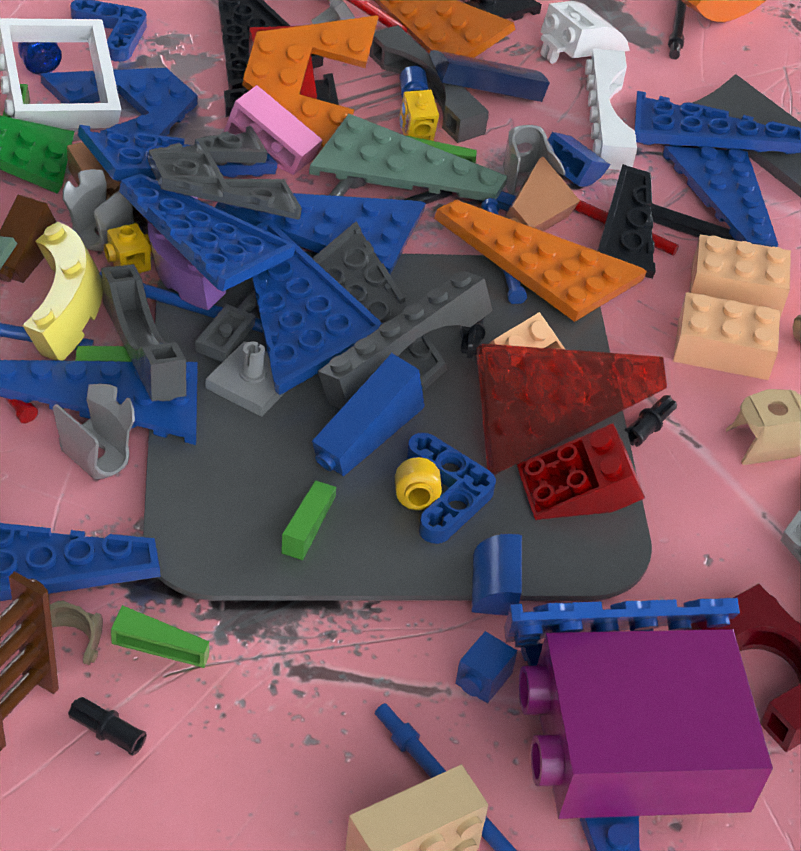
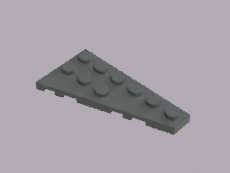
M357 221L312 258L382 323L392 320L408 306L403 294L386 267L376 256L369 240L367 241ZM428 334L417 338L398 356L419 369L422 391H425L447 371L446 362Z

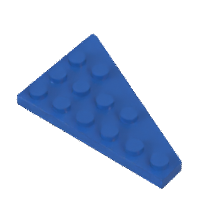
M738 598L697 599L683 603L684 607H677V600L624 601L612 604L610 609L603 610L602 602L547 603L534 607V612H523L522 604L510 605L504 630L506 643L515 642V647L523 648L538 645V640L545 639L546 633L616 632L621 630L653 631L654 628L660 626H668L669 631L692 629L691 623L706 622L708 628L730 625L729 619H734L740 611Z

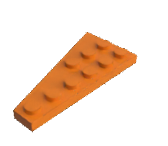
M374 0L392 18L408 28L407 32L429 53L432 50L475 58L516 30L514 22L457 0Z

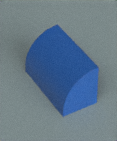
M552 132L548 139L555 155L563 165L565 170L564 176L578 186L585 187L593 184L603 176L611 165L570 135Z
M500 534L487 538L475 548L473 553L471 612L508 616L510 605L519 604L522 593V535Z

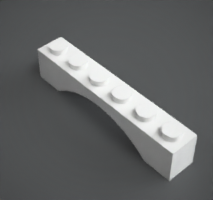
M593 49L591 59H587L585 64V75H588L586 90L589 91L588 107H591L589 121L593 123L591 129V139L594 140L593 152L611 164L608 169L621 170L623 164L633 167L637 151L635 131L621 120L610 102L613 95L620 91L623 86L627 68L625 51Z

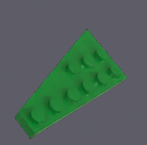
M0 115V170L58 194L63 184L68 163L67 146L72 145L75 131Z

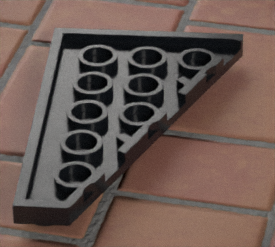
M218 0L228 90L244 88L242 83L249 61V28L290 25L264 0ZM311 54L313 69L323 66L324 57Z

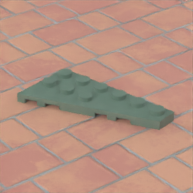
M352 114L347 115L310 164L309 174L320 176V172L336 174L337 179H347L348 176L364 178L365 182L370 184L412 190L413 186L429 188V193L440 194V190L456 192L459 197L481 201L488 198L497 199L505 187L508 177Z

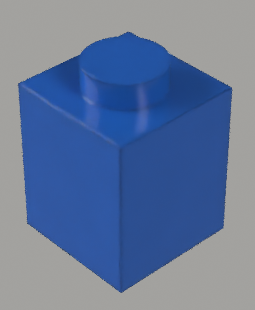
M485 631L459 661L455 684L460 686L470 696L478 697L488 704L512 675L518 650Z

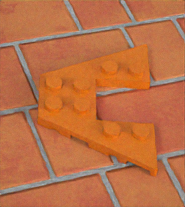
M379 16L257 32L242 85L249 91L256 85L259 86L323 140L320 146L324 147L347 115L354 114V109L300 95L310 54L366 68Z

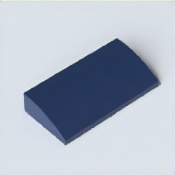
M432 50L429 54L441 82L540 102L543 101L550 84L544 74L537 70Z

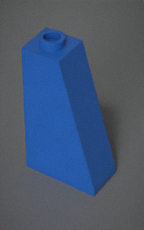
M391 353L312 440L317 463L327 471L334 470L345 476L425 407L419 369Z

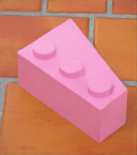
M257 85L235 101L223 131L236 135L246 132L247 126H252L267 153L278 163L277 167L292 175L296 174L315 158L323 141Z

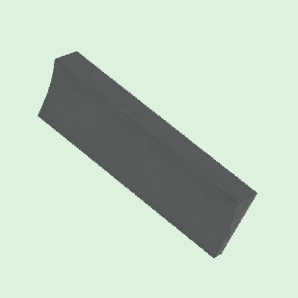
M737 74L714 92L693 102L694 104L729 111L728 116L742 119L743 115L754 117L753 121L764 125L773 121L801 128L800 121ZM740 149L747 151L753 161L801 197V153L785 154L778 151L756 152L754 150Z

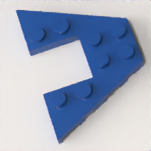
M168 68L113 70L118 94L129 102L141 116L121 124H116L109 129H116L119 133L128 137H134L138 132L168 136L170 128L176 122L180 123L185 118L186 113L192 111L198 105V95ZM94 71L40 74L41 84L62 104L95 103L100 101ZM106 129L100 131V133L106 134Z

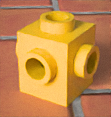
M137 223L107 230V244H104L103 247L105 257L109 263L113 262L114 266L134 264L138 273L151 270L152 249L148 234H143Z

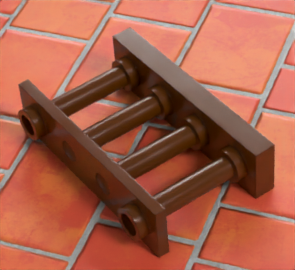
M15 571L9 576L12 603L0 614V638L14 624L16 628L0 643V667L18 649L19 653L0 672V696L21 674L23 677L0 699V751L6 746L3 720L32 689L39 685L52 694H55L59 689L48 590L39 581L27 579Z

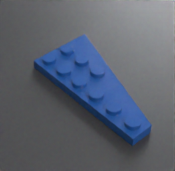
M0 360V397L21 400L26 403L33 400L49 404V409L53 410L54 405L58 404L62 409L67 408L79 411L80 417L90 419L87 403L89 385H113L117 387L116 399L119 404H122L126 398H130L132 401L135 416L132 428L139 426L152 429L154 435L165 438L168 434L184 437L185 443L196 445L197 362H186L187 396L177 397L170 401H151L132 362Z

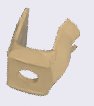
M767 389L746 397L740 406V412L735 421L726 428L727 432L740 425L748 424L755 435V439L741 460L742 464L748 465L800 456L801 395L793 390Z

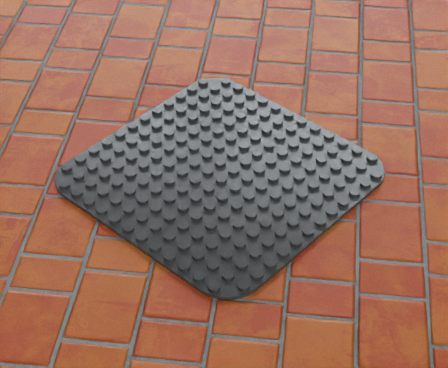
M305 251L311 258L318 254L317 252ZM401 254L391 273V277L403 294L408 306L415 304L425 297L430 290L444 284L457 272L466 271L484 277L493 311L485 316L483 321L486 333L481 341L480 351L495 338L540 312L596 394L548 425L494 383L476 355L469 359L467 354L461 353L462 338L459 332L460 325L444 326L426 333L446 362L447 371L425 391H422L425 407L349 473L342 476L334 470H325L315 459L316 454L312 440L340 411V409L328 404L319 374L286 391L261 417L205 388V379L222 362L195 352V341L214 318L156 301L155 325L159 334L166 343L177 342L186 358V362H197L196 445L185 443L184 437L168 434L166 438L154 435L153 430L149 429L143 537L155 538L161 576L158 578L179 593L194 599L472 601L473 553L475 548L485 539L495 535L519 534L522 535V593L520 601L602 600L628 591L644 576L652 554L651 538L643 501L640 500L609 513L536 520L517 464L614 423L636 473L628 432L624 431L627 427L601 307L574 322L521 282V287L526 290L527 299L522 304H511L507 296L509 289L503 269L484 255ZM252 277L227 289V293L214 305L224 307L228 304L238 308L254 288ZM159 279L158 288L179 294L172 288L168 289ZM256 305L251 313L260 319L258 306ZM251 329L240 343L241 345L244 341L258 342V346L262 344L267 352L262 332ZM417 433L434 435L488 469L496 478L494 494L491 500L443 543L435 544L425 541L419 533L420 518L424 510L408 509L396 497L395 473L401 463L408 460L409 439ZM451 463L442 465L445 470L450 472L460 469L457 465ZM315 480L335 486L336 497L304 560L281 554L282 534ZM441 483V495L449 488L443 483ZM451 501L448 503L452 508L458 510L467 507L461 501ZM442 516V521L439 522L438 525H441V526H442L443 518H444L443 516Z

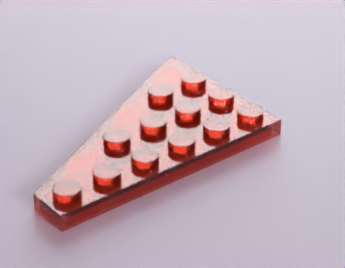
M482 343L476 349L487 469L495 476L557 445L563 440L577 435L587 428L595 426L617 413L662 392L667 388L664 358L661 356Z

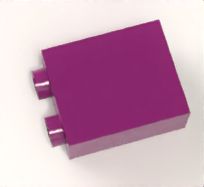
M734 629L546 633L538 664L521 667L519 699L522 713L524 715H540L543 735H534L532 739V776L536 786L553 787L558 819L752 812L773 770V766Z

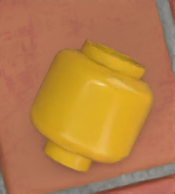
M421 457L410 458L401 463L395 473V491L399 502L408 509L419 511L427 509L435 500L440 498L442 493L441 477L435 463Z

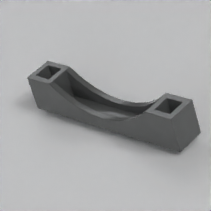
M399 25L374 33L369 56L383 70L401 74L409 66H419L425 70L428 88L432 90L433 96L442 109V128L457 143L486 133L489 111L464 87L442 83L429 54Z
M135 265L101 268L103 304L151 401H170L177 397L187 396L186 358L177 342L166 343L159 334L149 309L142 278Z
M466 271L453 274L451 279L444 284L430 290L425 297L415 304L407 306L402 313L392 320L381 324L379 329L366 338L358 340L353 347L343 354L332 358L327 365L318 370L328 404L341 409L391 353L399 356L404 349L424 334L444 326L460 325L471 327L490 314L493 310L485 278Z

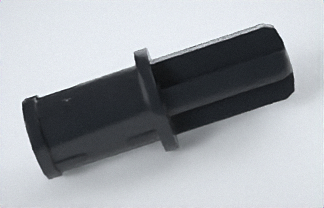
M484 318L471 327H460L459 332L462 338L461 353L467 354L469 359L480 352L481 341L486 333L483 326Z
M664 395L651 408L641 410L638 419L624 430L628 432L630 445L633 446L635 444L638 447L650 434L661 430L663 421L677 408V403L672 400L671 396Z
M84 697L74 700L68 712L69 717L95 732L96 738L100 741L107 739L129 752L132 756L136 755L144 745L147 737L146 732L119 718L117 711L111 710L108 712Z

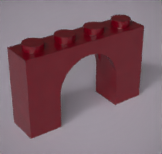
M757 584L733 597L738 598L740 613L734 619H729L730 625L708 628L706 622L691 623L692 629L689 630L734 629L740 651L748 649L766 650L782 657L792 666L800 684L771 700L760 722L761 726L785 752H788L801 744V624L794 620L774 596L770 595L760 584Z

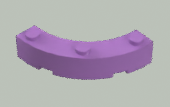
M148 221L150 245L155 268L160 280L168 289L172 288L177 291L182 300L209 310L227 293L226 290L222 292L211 284Z

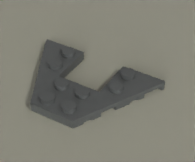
M247 126L246 132L236 135L226 131L220 135L197 138L194 145L186 147L176 143L168 147L149 150L148 163L162 190L300 219L302 208L284 179H224L217 165H225L227 162L241 163L248 166L256 163H266L267 150L252 126Z

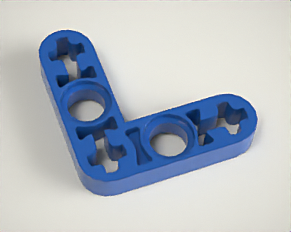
M74 0L70 5L72 19H102L104 28L113 29L107 39L110 58L115 62L126 61L132 56L147 28V14L140 8L95 0Z
M417 433L409 439L407 458L421 457L435 463L440 471L441 483L449 487L440 498L435 500L421 514L419 533L427 542L443 543L491 500L494 494L496 478L488 469L434 435ZM451 463L457 465L460 469L450 472L445 470L442 465ZM451 501H461L467 507L458 510L452 508L448 503ZM442 516H443L444 518H443L442 526H441V525H438V523L442 521Z

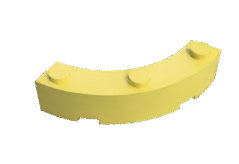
M57 221L55 224L48 226L44 234L35 241L49 266L55 271L54 282L43 303L22 326L40 355L52 360L63 361L84 338L85 334L82 330L89 319L95 320L101 305L103 289L101 274L80 236L69 226Z

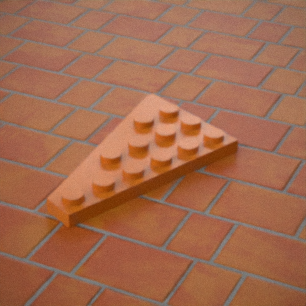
M454 200L438 208L434 217L435 220L574 322L643 281L647 272L642 267L459 200Z

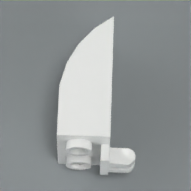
M576 1L549 3L540 31L543 34L541 40L544 42L540 54L547 58L551 64L558 60L560 52L567 53L571 58L592 56L593 49L630 51L628 41L624 35L585 4Z

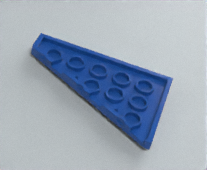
M141 173L121 180L119 192L211 284L222 292L294 256L295 244L189 195L162 190L158 181Z
M293 193L302 208L300 219L288 218L218 202L215 208L254 226L270 219L298 246L317 253L357 221L367 241L369 240L376 256L391 275L424 212L426 203L412 200Z
M268 219L256 225V227L296 245L293 257L252 277L275 391L281 395L318 374V370L327 365L332 358L346 352L358 340L366 338L379 329L383 323Z

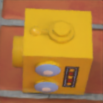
M432 90L404 92L399 114V123L403 135L434 141L439 113Z

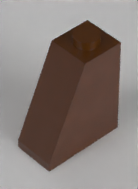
M17 195L0 229V236L14 238L18 244L0 269V280L6 282L15 280L24 283L44 259V255L35 241L44 234L48 226L57 222L47 203Z

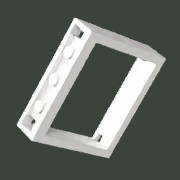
M0 18V71L3 72L0 86L1 93L7 95V100H5L4 104L7 116L61 129H78L79 125H87L90 128H110L119 123L121 105L102 19ZM12 42H88L101 103L23 104Z

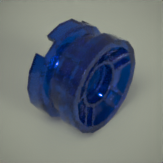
M57 42L18 43V53L27 70L33 74L50 73L59 66L62 52Z

